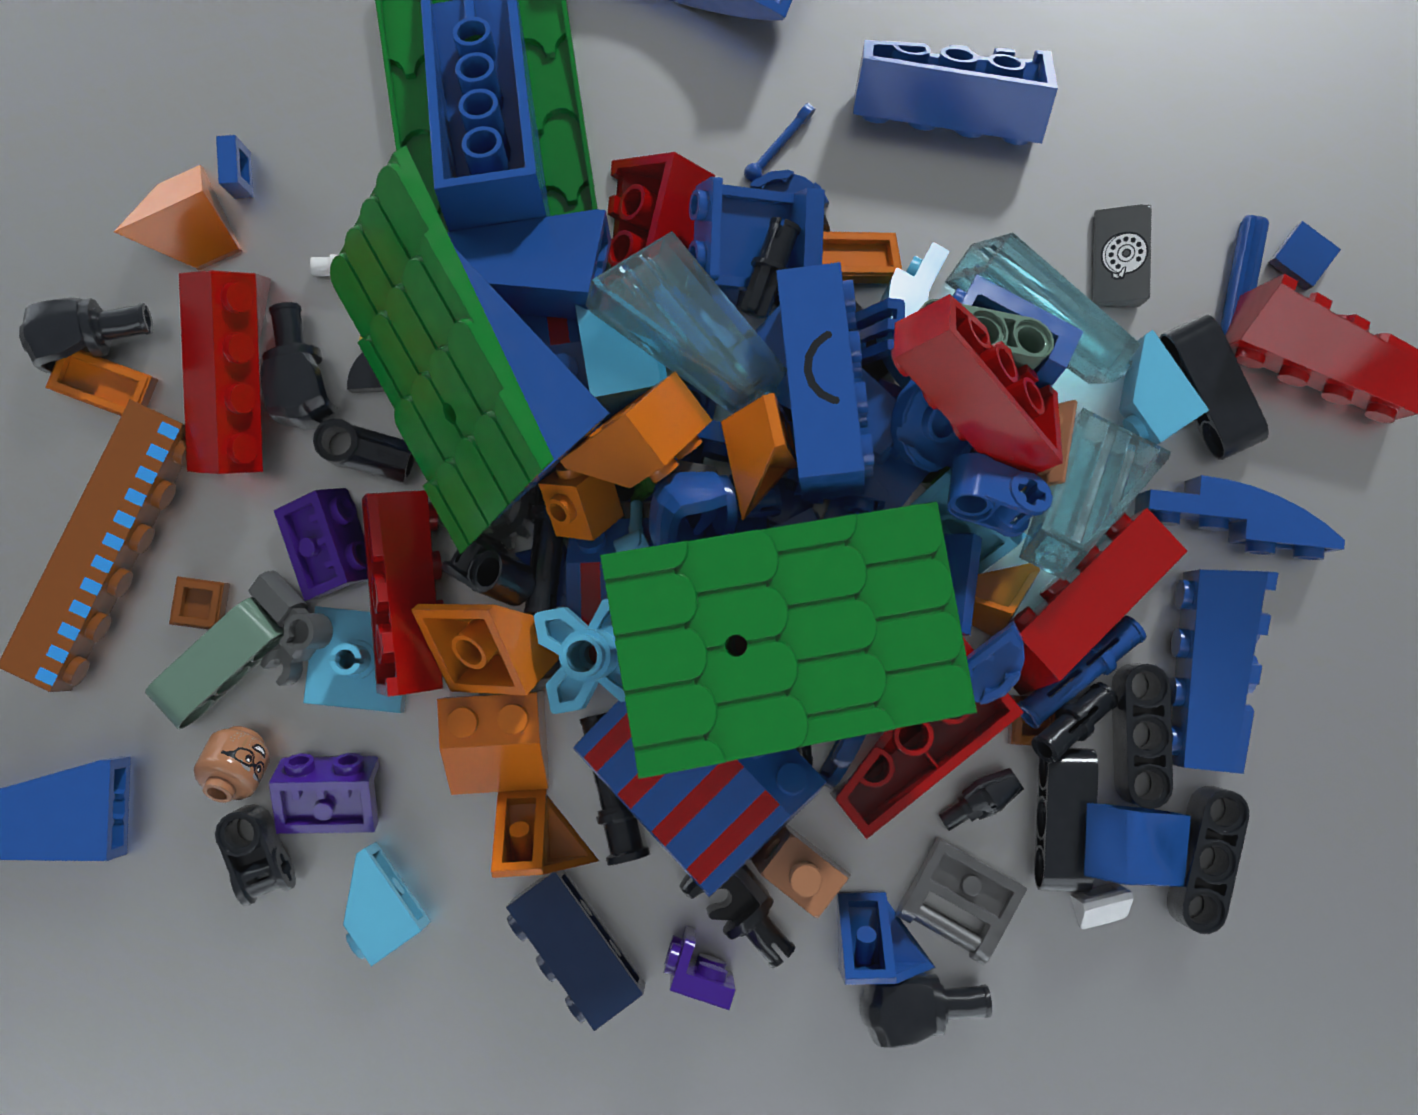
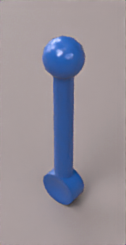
M806 103L801 108L792 123L756 163L746 166L744 176L748 181L752 182L761 177L762 169L800 126L812 117L816 109L811 104Z

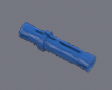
M1125 615L1061 681L1039 688L1023 701L1017 703L1024 712L1021 715L1023 720L1032 728H1039L1046 719L1076 697L1078 693L1101 674H1111L1117 669L1116 662L1147 638L1142 626L1134 618Z

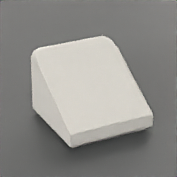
M1113 882L1092 887L1089 893L1073 892L1070 895L1077 922L1081 929L1126 918L1134 899L1131 890Z

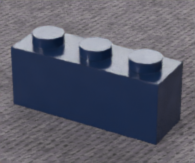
M565 870L545 874L514 897L506 906L510 913L507 921L512 931L523 942L529 939L539 953V956L536 957V962L540 970L549 981H559L568 994L565 1002L572 1015L580 1023L587 1020L592 1029L596 1031L644 994L646 983Z

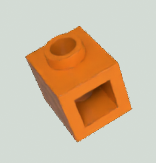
M561 462L555 466L556 470L538 483L556 536L594 541L624 516L614 483L568 470Z

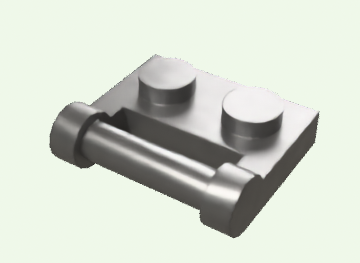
M937 837L910 889L900 901L896 916L908 923H911L913 920L966 949L969 951L971 959L985 965L995 951L1027 888ZM930 891L983 920L986 922V925L977 934L924 904Z

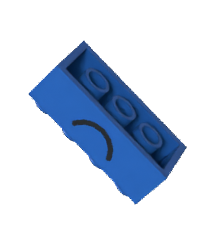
M841 262L776 270L798 476L803 501L864 494L865 478H874V453L871 433H860V428L868 427V403L865 381L854 382V379L862 378V352L859 330L848 331L856 329V302L853 279L843 281Z

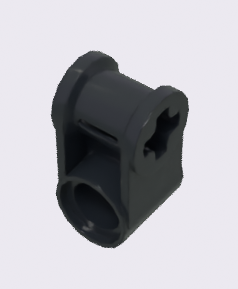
M485 532L462 554L457 549L452 559L444 561L441 566L443 571L466 584L473 591L510 606H520L526 602L532 595L535 587L536 577L530 565L509 552L500 541Z
M255 804L246 805L227 814L219 821L215 831L216 843L219 846L229 872L232 890L243 906L254 904L258 896L281 888L287 891L295 887L296 877L293 864L282 845L279 834H276L273 817L267 809ZM239 819L248 821L253 827L254 836L252 841H246L238 834L237 822ZM269 874L268 876L257 879V877L261 875Z

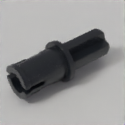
M772 217L770 219V226L759 256L752 258L751 266L754 270L741 303V311L751 317L760 319L769 316L778 291L776 270L788 269L786 268L796 238L801 231L799 225L788 219H785L783 226L780 225L781 217Z

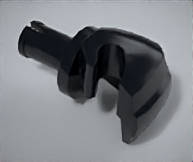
M62 298L31 304L25 308L23 322L19 327V338L22 347L28 353L33 365L39 370L50 374L56 360L69 357L86 346L93 356H106L110 351V344L113 339L153 333L152 317L145 303L103 311L96 300L92 298L84 300L80 298Z
M294 302L277 303L269 307L275 347L267 350L262 355L263 362L261 364L260 377L264 407L270 417L279 424L299 427L303 430L316 429L325 420L338 416V407L327 397L322 374L318 367V364L323 360L322 352L319 347L305 343L301 305Z
M744 864L719 888L727 889V898L720 903L709 905L706 908L707 915L712 920H728L723 927V933L731 940L746 936L767 960L768 965L771 968H775L784 961L771 947V944L775 943L787 958L794 952L795 945L787 939L768 916L774 900L752 870ZM688 874L685 875L679 885L682 892L691 899L704 893Z
M924 972L897 984H865L864 995L860 999L859 1011L863 1023L867 1026L869 1034L877 1046L898 1048L918 1044L932 1036L944 1035L946 1025L950 1019L990 1018L992 1016V1000L990 990L986 984L976 987L944 989L936 974L927 975Z

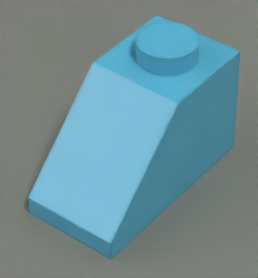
M1154 330L1130 346L1119 412L1124 418L1122 424L1128 436L1137 444L1142 443L1145 449H1149L1163 442L1209 411Z
M377 842L365 847L356 854L343 926L348 932L346 940L349 947L358 958H366L372 967L421 932L431 922Z

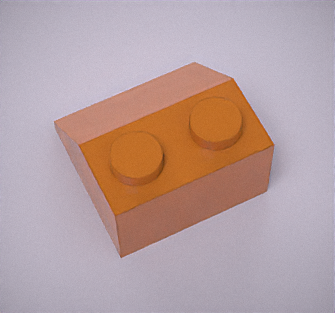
M674 371L610 417L564 456L560 462L568 470L628 488L634 487L647 477L655 484L679 465L674 457L678 460L682 459L703 442L698 434L712 419L676 371Z
M417 604L411 609L450 692L528 695L559 660L555 652L538 644L533 615L494 604Z
M544 691L529 692L528 695L488 694L437 699L439 748L451 795L549 789Z

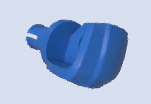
M714 471L669 473L658 481L653 490L649 511V532L654 546L677 542L678 526L684 517H686L694 535H699L711 523L718 536L733 534L736 530L738 519L742 518L736 490L727 475H718ZM777 485L768 492L746 518L776 517L781 514V509L778 506H782V499Z

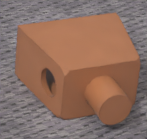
M788 824L750 859L765 879L817 919L851 876L849 872ZM779 844L774 853L769 857L770 853L775 848V846Z

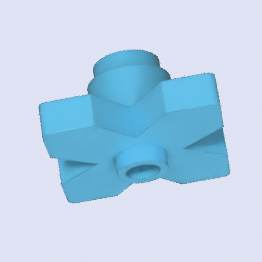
M608 599L601 601L589 626L568 607L535 613L534 622L538 644L558 654L561 667L546 683L550 711L553 714L586 708L599 683L620 702H625ZM592 646L595 647L597 652L596 663L589 657V650Z

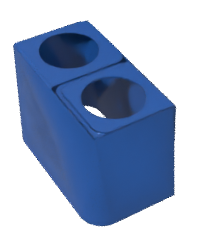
M1087 803L1084 876L1123 885L1184 887L1191 815L1143 807Z

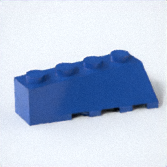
M864 40L854 94L853 114L861 115L863 119L873 123H885L889 120L906 122L911 127L924 131L933 130L935 127L951 129L957 134L968 138H978L982 134L1001 137L1002 140L1013 145H1026L1029 142L1043 143L1058 90L1051 51L1035 50L1033 59H1019L1014 57V49L995 48L993 55L986 57L977 56L967 46L949 45V47L943 48L940 54L930 53L931 49L925 43Z
M1199 569L1183 572V580H1179L1177 583L1175 605L1180 609L1179 628L1174 630L1171 639V653L1173 657H1176L1175 677H1171L1169 680L1172 706V761L1174 766L1244 774L1255 712L1250 704H1246L1247 694L1253 693L1256 686L1260 683L1262 665L1258 663L1254 652L1260 635L1268 636L1271 615L1262 613L1265 590L1276 591L1278 572Z

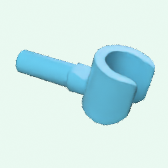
M633 500L631 502L629 534L613 541L616 552L650 547L643 534V502L640 500Z

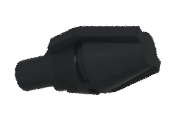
M1008 768L974 781L962 792L963 795L957 798L959 802L941 812L939 816L948 831L969 819L973 822L976 819L982 820L996 815L1024 788L1012 769Z

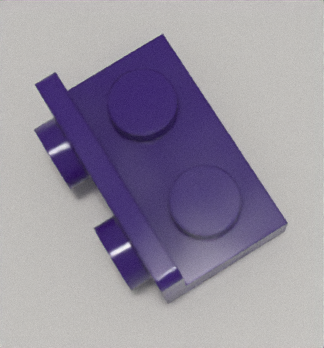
M346 488L314 490L273 510L304 601L319 599L353 583L368 581L365 537L357 517L356 506Z
M301 753L282 758L269 781L276 834L375 832L379 822L374 778L379 768L378 757L362 756L358 753H345L337 757H313L310 754Z
M686 926L682 938L673 935L664 962L665 968L663 973L671 975L670 991L730 1010L736 991L733 973L725 970L727 963L716 957L699 953L697 960L692 959L691 956L696 943L695 929Z

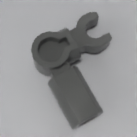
M272 570L260 574L248 591L280 627H284V635L279 641L280 647L268 651L262 658L260 665L263 669L277 668L282 663L283 672L278 677L276 683L279 686L292 685L300 679L303 671V661L309 660L317 649L325 648L330 643L333 627L329 618L324 614L309 613L307 611L309 608L307 603L278 572Z

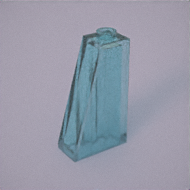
M673 231L592 279L586 301V307L592 314L671 371H676L681 378L731 414H734L763 395L774 393L776 397L780 395L781 392L778 390V386L786 374L787 368Z
M1013 232L972 244L945 281L953 289L960 288L966 292L978 274L1084 331L1067 369L1088 384L1113 383L1122 378L1130 369L1133 362L1131 357L1141 344Z
M1082 408L1074 422L1065 483L1049 486L1053 498L1051 507L1042 515L1033 516L1019 558L1065 581L1170 457L1171 451Z

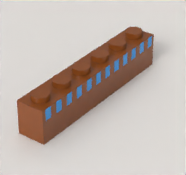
M131 399L129 400L0 658V669L48 692L72 691L73 687L82 682L90 666V662L87 659L95 643L99 642L108 632L112 621L109 615L117 599L122 597L129 589L133 580L131 570L139 554L144 553L151 545L155 535L153 526L161 510L166 509L172 502L176 493V485L174 483L182 467L187 466L185 424Z

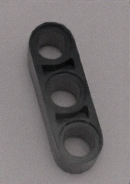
M1205 314L1161 334L1159 339L1209 409V411L1195 419L1194 422L1212 455L1218 460H1223L1265 441L1269 435L1266 419L1218 322L1211 315Z
M1127 664L1116 671L1112 680V689L1118 697V705L1112 710L1114 784L1119 796L1128 803L1143 808L1155 809L1166 804L1173 791L1170 682L1164 670L1156 665ZM1140 672L1146 676L1149 683L1148 692L1141 699L1136 697L1132 690V681ZM1145 722L1150 730V739L1146 745L1139 748L1134 742L1133 732L1138 724ZM1147 772L1151 777V788L1147 794L1139 797L1135 792V780L1138 775Z
M1069 748L1060 756L1057 762L1047 763L1039 758L1034 876L1038 890L1089 893L1092 890L1094 878L1084 876L1087 803L1097 804L1098 758L1094 749Z
M1204 786L1198 788L1191 795L1188 802L1186 815H1191L1185 885L1184 887L1169 886L1167 908L1170 915L1177 922L1200 934H1211L1218 931L1224 925L1228 916L1249 822V807L1246 800L1234 791L1216 786ZM1222 798L1226 805V812L1219 821L1214 822L1211 817V807L1217 799ZM1212 846L1215 852L1213 865L1208 869L1202 870L1200 856L1206 848ZM1202 895L1204 899L1202 913L1197 917L1190 918L1189 905L1195 897Z

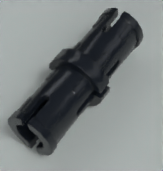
M1097 682L1090 686V689L1076 702L1066 703L1057 711L1056 719L1038 736L1036 735L1032 738V748L1039 758L1047 763L1057 762L1060 756L1074 743L1084 741L1094 733V725L1111 709L1113 710L1117 707L1118 697L1114 690L1105 683Z

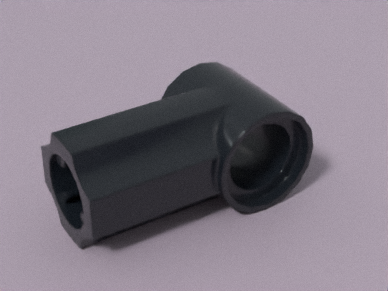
M337 418L325 420L314 432L313 444L315 451L320 457L338 467L351 468L406 484L412 472L415 459L403 439L358 427ZM348 432L351 437L349 449L343 454L332 455L329 448L331 438L336 433Z

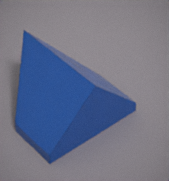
M886 892L837 893L838 969L845 985L897 984L936 968L902 920L896 916V912L887 901Z

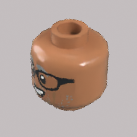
M242 726L222 729L214 732L207 741L194 766V776L203 788V793L216 802L228 803L231 800H243L251 797L257 789L269 765L270 755L264 745V740L255 731Z

